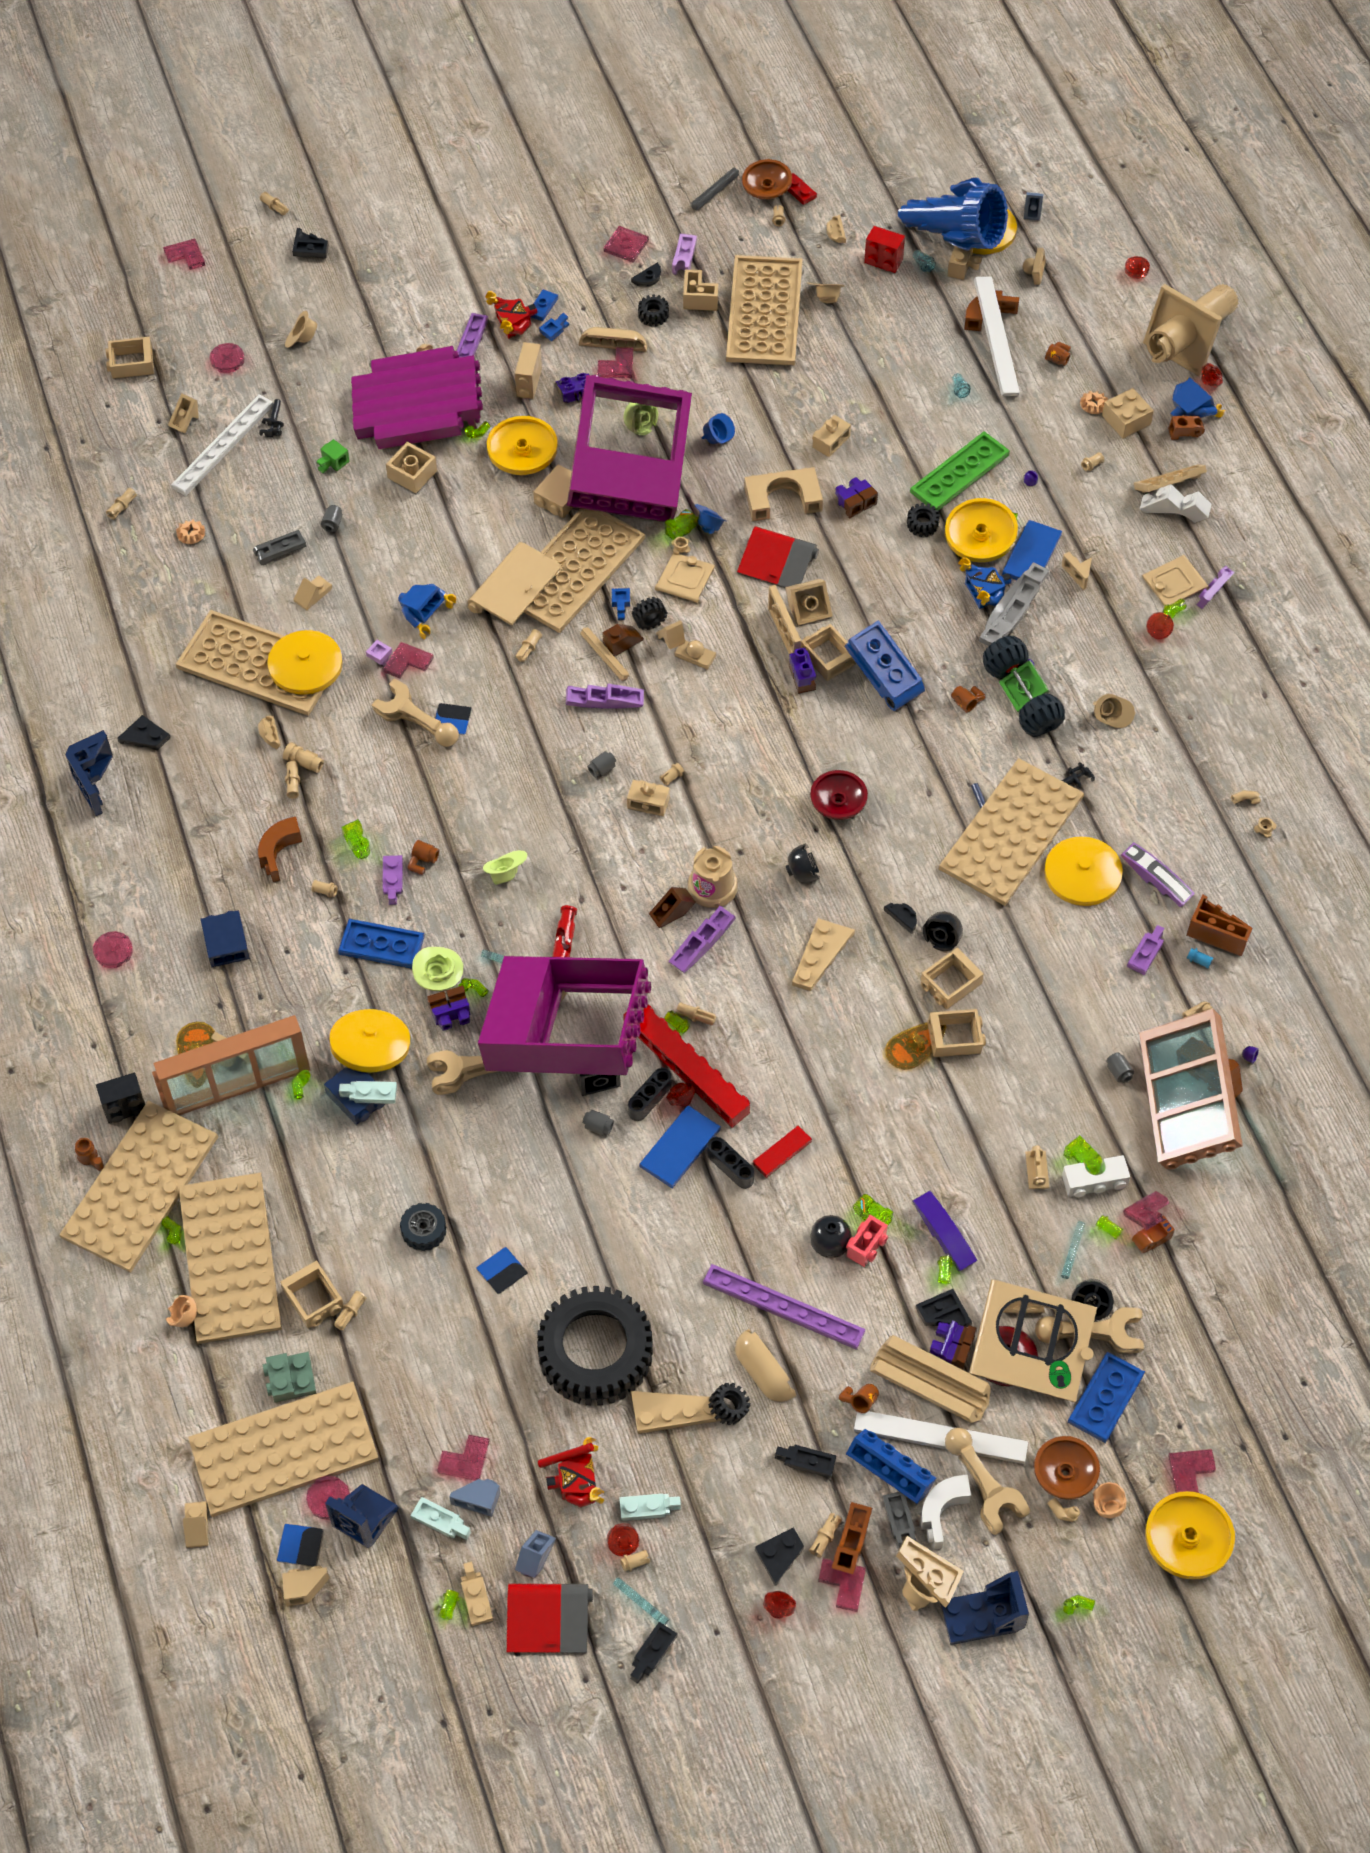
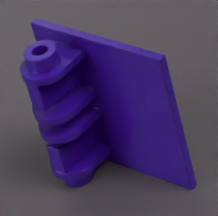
M580 373L575 377H563L555 381L563 393V402L576 401L575 396L578 401V392H580L582 398L586 375H589V373Z

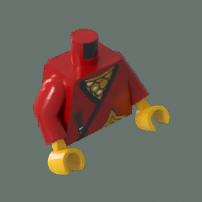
M488 291L485 296L488 305L494 303L496 317L501 324L500 328L504 330L503 332L508 339L517 334L522 335L532 325L530 316L538 313L534 303L525 307L521 299H502L496 297L493 291Z
M587 1437L583 1441V1445L592 1443L596 1439ZM594 1445V1451L592 1452H596L598 1446ZM586 1453L562 1461L558 1464L559 1475L546 1477L548 1490L561 1488L562 1499L568 1503L582 1508L595 1503V1501L599 1504L604 1502L602 1497H598L604 1491L596 1487L592 1454Z

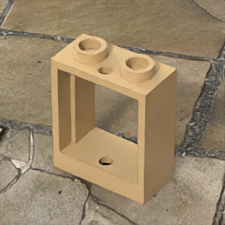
M150 336L108 341L106 357L109 361L106 362L107 371L111 372L112 379L154 374L153 350ZM144 353V361L116 364L117 355Z
M831 624L820 628L816 633L806 636L801 641V648L808 650L812 665L826 681L857 664L844 647L848 642ZM829 640L842 655L825 664L813 649Z
M957 947L922 972L921 986L926 992L929 991L934 996L935 1001L947 1010L979 987L983 982L984 974ZM954 965L969 982L948 996L933 979Z
M977 1009L931 1012L929 1014L927 1023L933 1057L981 1054L983 1046L986 1045L985 1034L981 1033L982 1017L978 1016ZM970 1023L974 1043L943 1044L940 1025Z
M317 1260L280 1281L283 1292L307 1329L320 1325L324 1319L337 1315L343 1309L341 1296ZM319 1278L333 1301L307 1316L293 1293Z

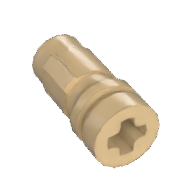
M290 742L283 752L284 760L295 761L310 771L319 773L323 767L324 760L319 758L318 754L309 750L305 751L303 747L293 742Z

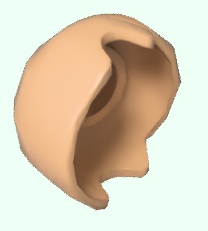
M187 1295L178 1296L172 1306L168 1308L171 1316L167 1317L166 1321L170 1326L187 1327L193 1323L197 1314V1306L194 1299Z
M1103 1483L1094 1490V1508L1101 1517L1115 1518L1120 1516L1126 1509L1125 1492L1117 1483Z

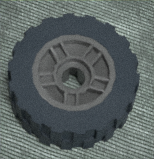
M418 1203L406 1209L401 1217L400 1228L403 1240L414 1250H432L443 1242L444 1236L447 1233L444 1214H442V1211L437 1206L430 1205V1203Z

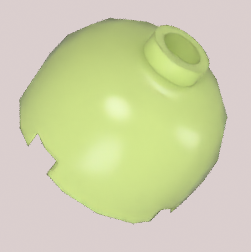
M629 403L624 411V423L633 433L647 435L652 431L650 428L656 425L658 421V409L654 406Z

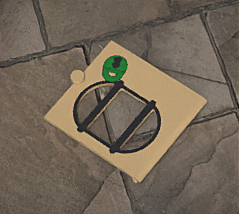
M992 1279L969 1373L976 1377L980 1376L1076 1402L1084 1363L1093 1357V1350L1088 1345L1097 1307ZM1020 1301L1021 1304L1011 1347H1008L1000 1335V1317L1009 1305ZM1028 1303L1056 1310L1045 1358L1017 1350ZM1064 1313L1073 1325L1074 1341L1070 1350L1063 1357L1054 1360V1349Z

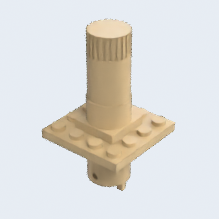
M1166 284L1161 286L1143 341L1153 357L1152 362L1161 363L1172 360L1194 374L1201 376L1207 364L1221 321L1238 307L1239 300L1234 289L1228 285L1219 284L1198 300L1193 301Z

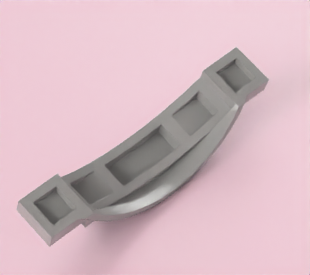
M1034 562L1029 569L1019 577L994 608L985 625L986 629L979 638V642L989 646L994 641L1008 636L1010 632L1014 631L1029 610L1030 603L1038 594L1041 584L1049 575L1048 569Z

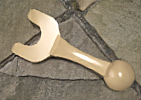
M393 679L389 683L395 698L389 702L376 699L371 705L374 712L386 721H396L402 718L420 725L434 735L436 741L441 746H452L458 740V729L451 723L441 724L440 720L421 711L412 703L408 686L397 679Z
M444 1050L432 1053L427 1057V1065L430 1070L445 1072L435 1077L432 1081V1090L437 1095L454 1093L460 1089L463 1082L487 1073L498 1072L485 1071L481 1056H458L452 1051Z
M1128 1307L1119 1308L1110 1319L1093 1323L1090 1338L1108 1342L1120 1354L1142 1352L1144 1350L1143 1341L1129 1337L1124 1329L1126 1324L1137 1323L1143 1317L1142 1310ZM1045 1316L1036 1323V1336L1044 1343L1049 1344L1054 1317ZM1061 1321L1057 1340L1074 1338V1329L1071 1322Z
M953 1428L946 1434L945 1446L951 1454L958 1456L959 1460L966 1466L974 1478L984 1501L980 1510V1518L993 1535H997L1003 1528L998 1515L1000 1508H1010L1020 1518L1029 1515L1030 1508L1020 1491L1014 1488L1002 1487L985 1469L972 1446L971 1434L966 1429Z

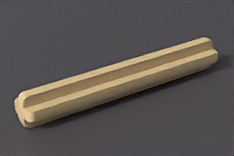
M588 627L583 628L580 635L621 681L627 680L629 677L627 670Z

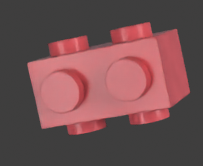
M869 1215L867 1220L863 1221L858 1227L855 1237H851L846 1245L848 1249L847 1257L863 1267L868 1262H873L877 1255L876 1250L879 1246L883 1247L888 1239V1225Z

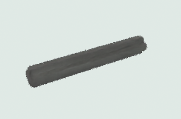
M735 167L729 170L693 200L691 207L695 210L701 208L738 177L739 170Z

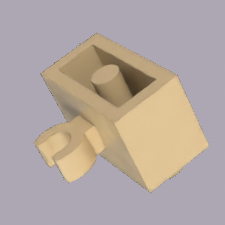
M954 246L949 260L947 276L964 280L969 266L974 270H979V263L982 262V257H972L973 248L963 250Z
M833 415L825 421L819 430L814 432L812 448L830 457L851 436V424Z
M633 780L627 796V809L664 817L670 800V788L661 784L647 783L643 780Z

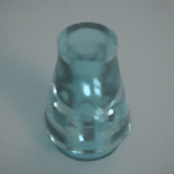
M916 250L913 253V258L922 271L931 272L935 268L936 262L932 256L920 250Z
M960 373L954 374L952 377L954 394L959 398L967 397L970 394V385Z

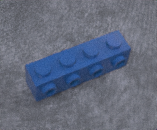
M864 1429L854 1437L846 1452V1455L917 1504L928 1495L936 1480V1477L929 1470L920 1467L910 1457L901 1454L894 1446L885 1443L874 1432Z

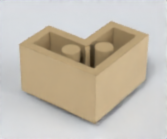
M685 270L683 309L717 311L718 284L702 283V270Z

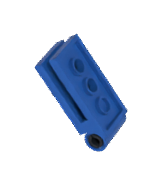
M879 620L851 637L844 646L879 695L885 699L886 704L891 710L896 711L925 691L922 678Z

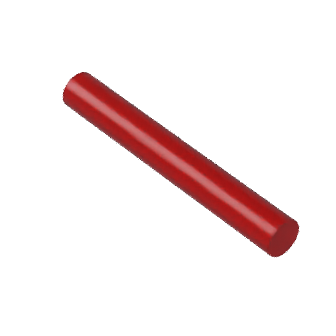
M588 1443L538 1460V1466L543 1468L594 1451V1445Z

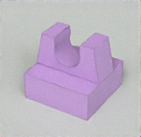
M376 640L366 651V656L384 666L388 662L392 648Z

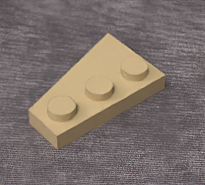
M906 1536L896 1557L946 1608L964 1571Z

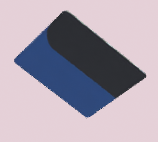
M439 703L435 719L440 720L441 724L451 723L458 729L459 734H466L472 707Z
M504 1247L476 1267L497 1294H500L528 1274L507 1247Z
M285 1524L277 1561L315 1566L323 1529Z

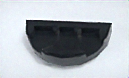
M658 262L632 277L631 282L637 286L639 284L647 286L656 284L660 280L661 266Z
M889 903L884 906V911L909 933H913L916 929L917 918L916 912L912 907L905 903Z

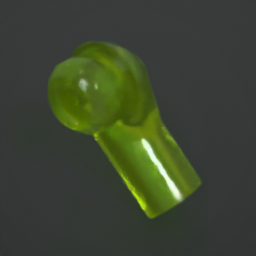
M484 421L477 429H474L473 426H468L465 428L466 436L468 438L483 437L491 425Z
M463 978L461 983H459V986L463 985L465 992L472 988L481 997L486 996L489 992L477 979Z
M302 1070L292 1080L294 1099H302L304 1097L303 1087L309 1082L311 1077L308 1070Z
M167 1216L162 1220L161 1225L169 1230L167 1241L175 1245L181 1240L182 1227Z
M1081 1595L1072 1596L1064 1601L1063 1612L1072 1615L1075 1609L1079 1607L1093 1611L1096 1600Z

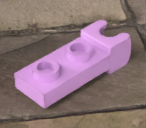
M680 234L672 263V273L674 275L680 269L684 271L691 269L697 236Z

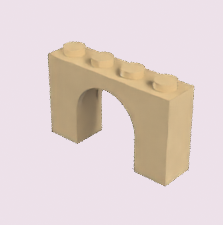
M815 467L744 477V490L752 521L770 519L768 496L778 489H789L796 492L801 498L805 514L821 512L823 509V498Z

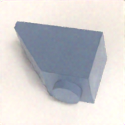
M1026 192L1023 219L1040 221L1044 194Z
M478 1479L451 1492L449 1496L451 1505L492 1517L501 1493L500 1486L490 1479H485V1481Z
M535 1530L521 1547L515 1570L521 1572L526 1577L536 1578L543 1569L556 1538Z

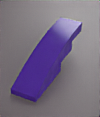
M931 1191L912 1200L932 1237H936L944 1253H948L958 1271L978 1261L953 1220Z

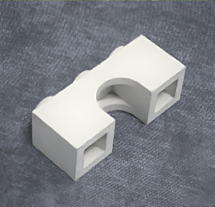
M1124 1155L1104 1159L1102 1164L1103 1173L1101 1175L1088 1173L1084 1163L1064 1166L1062 1178L1068 1197H1082L1088 1193L1100 1194L1106 1190H1121L1128 1186L1130 1174Z

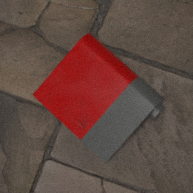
M755 526L750 535L737 574L784 588L801 584L809 562L817 559L819 549H817L816 544Z
M508 1583L506 1652L587 1653L588 1602H593V1588H589L588 1584Z

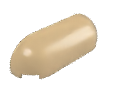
M592 327L583 332L578 344L579 346L647 352L645 338L639 332L633 330Z
M750 1329L744 1331L736 1341L735 1353L763 1394L777 1402L788 1401L796 1397L795 1390L787 1382L790 1380L759 1336L755 1332L751 1334Z

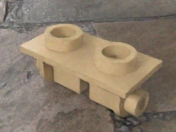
M1036 1145L1032 1147L1031 1151H1025L1029 1189H1049L1046 1151H1043L1040 1146Z

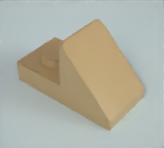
M181 393L168 426L186 433L192 417L199 418L197 400Z
M1067 552L1063 554L1061 566L1084 590L1087 587L1092 558L1080 563L1076 557Z
M319 575L312 581L304 578L294 597V602L307 611L332 590V584Z
M681 620L656 632L658 639L664 637L670 650L685 643Z
M207 1502L184 1503L185 1518H183L186 1548L209 1546Z

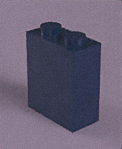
M239 910L228 911L219 915H209L206 918L200 919L211 968L250 959Z
M345 1067L324 1083L325 1093L357 1125L360 1122L366 1121L370 1114L375 1110L381 1109L385 1104L355 1103L349 1097H340V1084H351L354 1081H375L367 1072Z

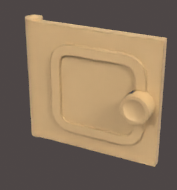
M673 553L655 586V590L698 603L699 597L715 565L697 560L695 556L687 557Z
M1185 555L1142 575L1143 579L1166 608L1205 588L1209 589L1208 584Z

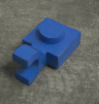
M562 313L556 320L549 319L539 327V332L550 341H553L564 332V328L569 326V323L566 321L568 316Z
M630 588L612 589V607H617L618 620H625V607H630Z

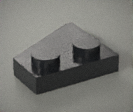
M297 228L292 253L293 256L327 258L329 244L327 240L318 238L312 233L308 235L302 232L301 228Z
M141 715L117 739L120 744L128 742L134 743L136 747H148L149 749L158 750L170 739V734Z
M954 1289L916 1304L915 1308L925 1326H938L939 1322L951 1325L952 1320L964 1327L972 1326V1321Z
M794 1527L755 1546V1551L775 1586L779 1584L782 1576L790 1569L793 1561L804 1549V1545Z

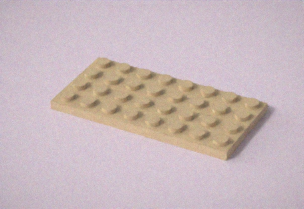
M735 255L726 362L795 366L803 259Z
M581 508L541 551L542 554L560 563L562 568L523 613L561 633L643 542L645 534L606 512Z
M213 610L209 611L176 663V668L307 716L310 715L324 692L322 690L313 694L300 695L287 692L278 687L269 674L268 656L274 644L284 636Z
M1018 758L941 862L939 870L1006 906L1080 803L1084 793Z
M147 1101L61 1231L60 1237L131 1273L180 1198L179 1186L189 1184L218 1139L217 1133L155 1103Z
M261 1172L179 1186L191 1297L197 1306V1314L194 1320L197 1343L202 1344L282 1330Z
M354 1382L188 1437L211 1517L379 1461Z

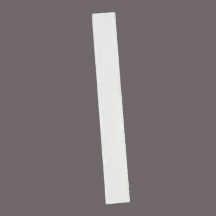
M975 277L974 284L1001 396H1018L1020 391L992 277Z
M258 395L171 484L172 489L187 496L273 407V401Z
M868 1411L866 1413L857 1412L854 1432L860 1433L867 1429L874 1432L878 1437L947 1450L945 1437L954 1427ZM967 1430L971 1434L972 1446L978 1456L1025 1464L1028 1441Z

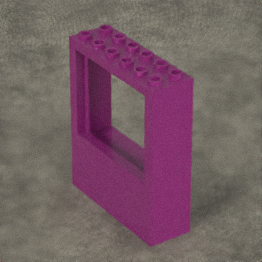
M586 375L567 506L673 523L678 506L692 393L685 390H673L668 387L638 384L633 381L602 378L598 375ZM601 397L677 410L670 460L589 447L595 398Z
M504 956L478 1040L485 1071L627 1075L629 1067H632L633 1064L632 1054L636 1052V1038L640 1036V1023L644 1021V1008H647L648 1005L647 995L651 993V982L648 981V968L645 967L644 960ZM562 991L631 994L618 1045L549 1043Z

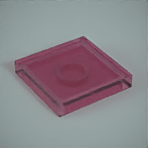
M618 226L604 246V252L634 263L648 243L649 236Z

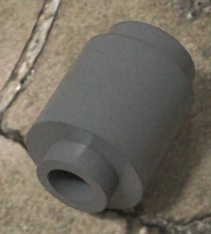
M330 505L326 508L321 521V526L325 531L335 532L338 530L343 516L340 507Z
M604 751L590 761V764L587 765L588 770L595 778L601 777L616 767V758L611 752L607 753Z
M1116 1052L1107 1058V1067L1117 1082L1126 1083L1133 1078L1134 1070L1124 1055Z
M591 1110L585 1113L582 1123L585 1124V1129L601 1135H609L614 1120L610 1119V1116Z

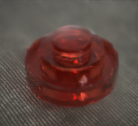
M1134 256L1126 261L1124 270L1128 276L1140 279L1149 274L1150 264L1147 259Z
M1207 363L1202 367L1201 379L1205 385L1217 388L1223 383V375L1219 367L1211 363Z
M1164 612L1153 613L1146 622L1147 632L1155 639L1167 638L1173 631V620Z
M678 1083L670 1089L666 1098L672 1106L686 1107L692 1102L696 1090L692 1083Z
M626 1523L617 1524L612 1527L606 1539L610 1551L622 1557L635 1552L640 1541L636 1529Z
M773 1591L765 1594L763 1606L772 1617L781 1619L794 1614L796 1601L786 1592Z

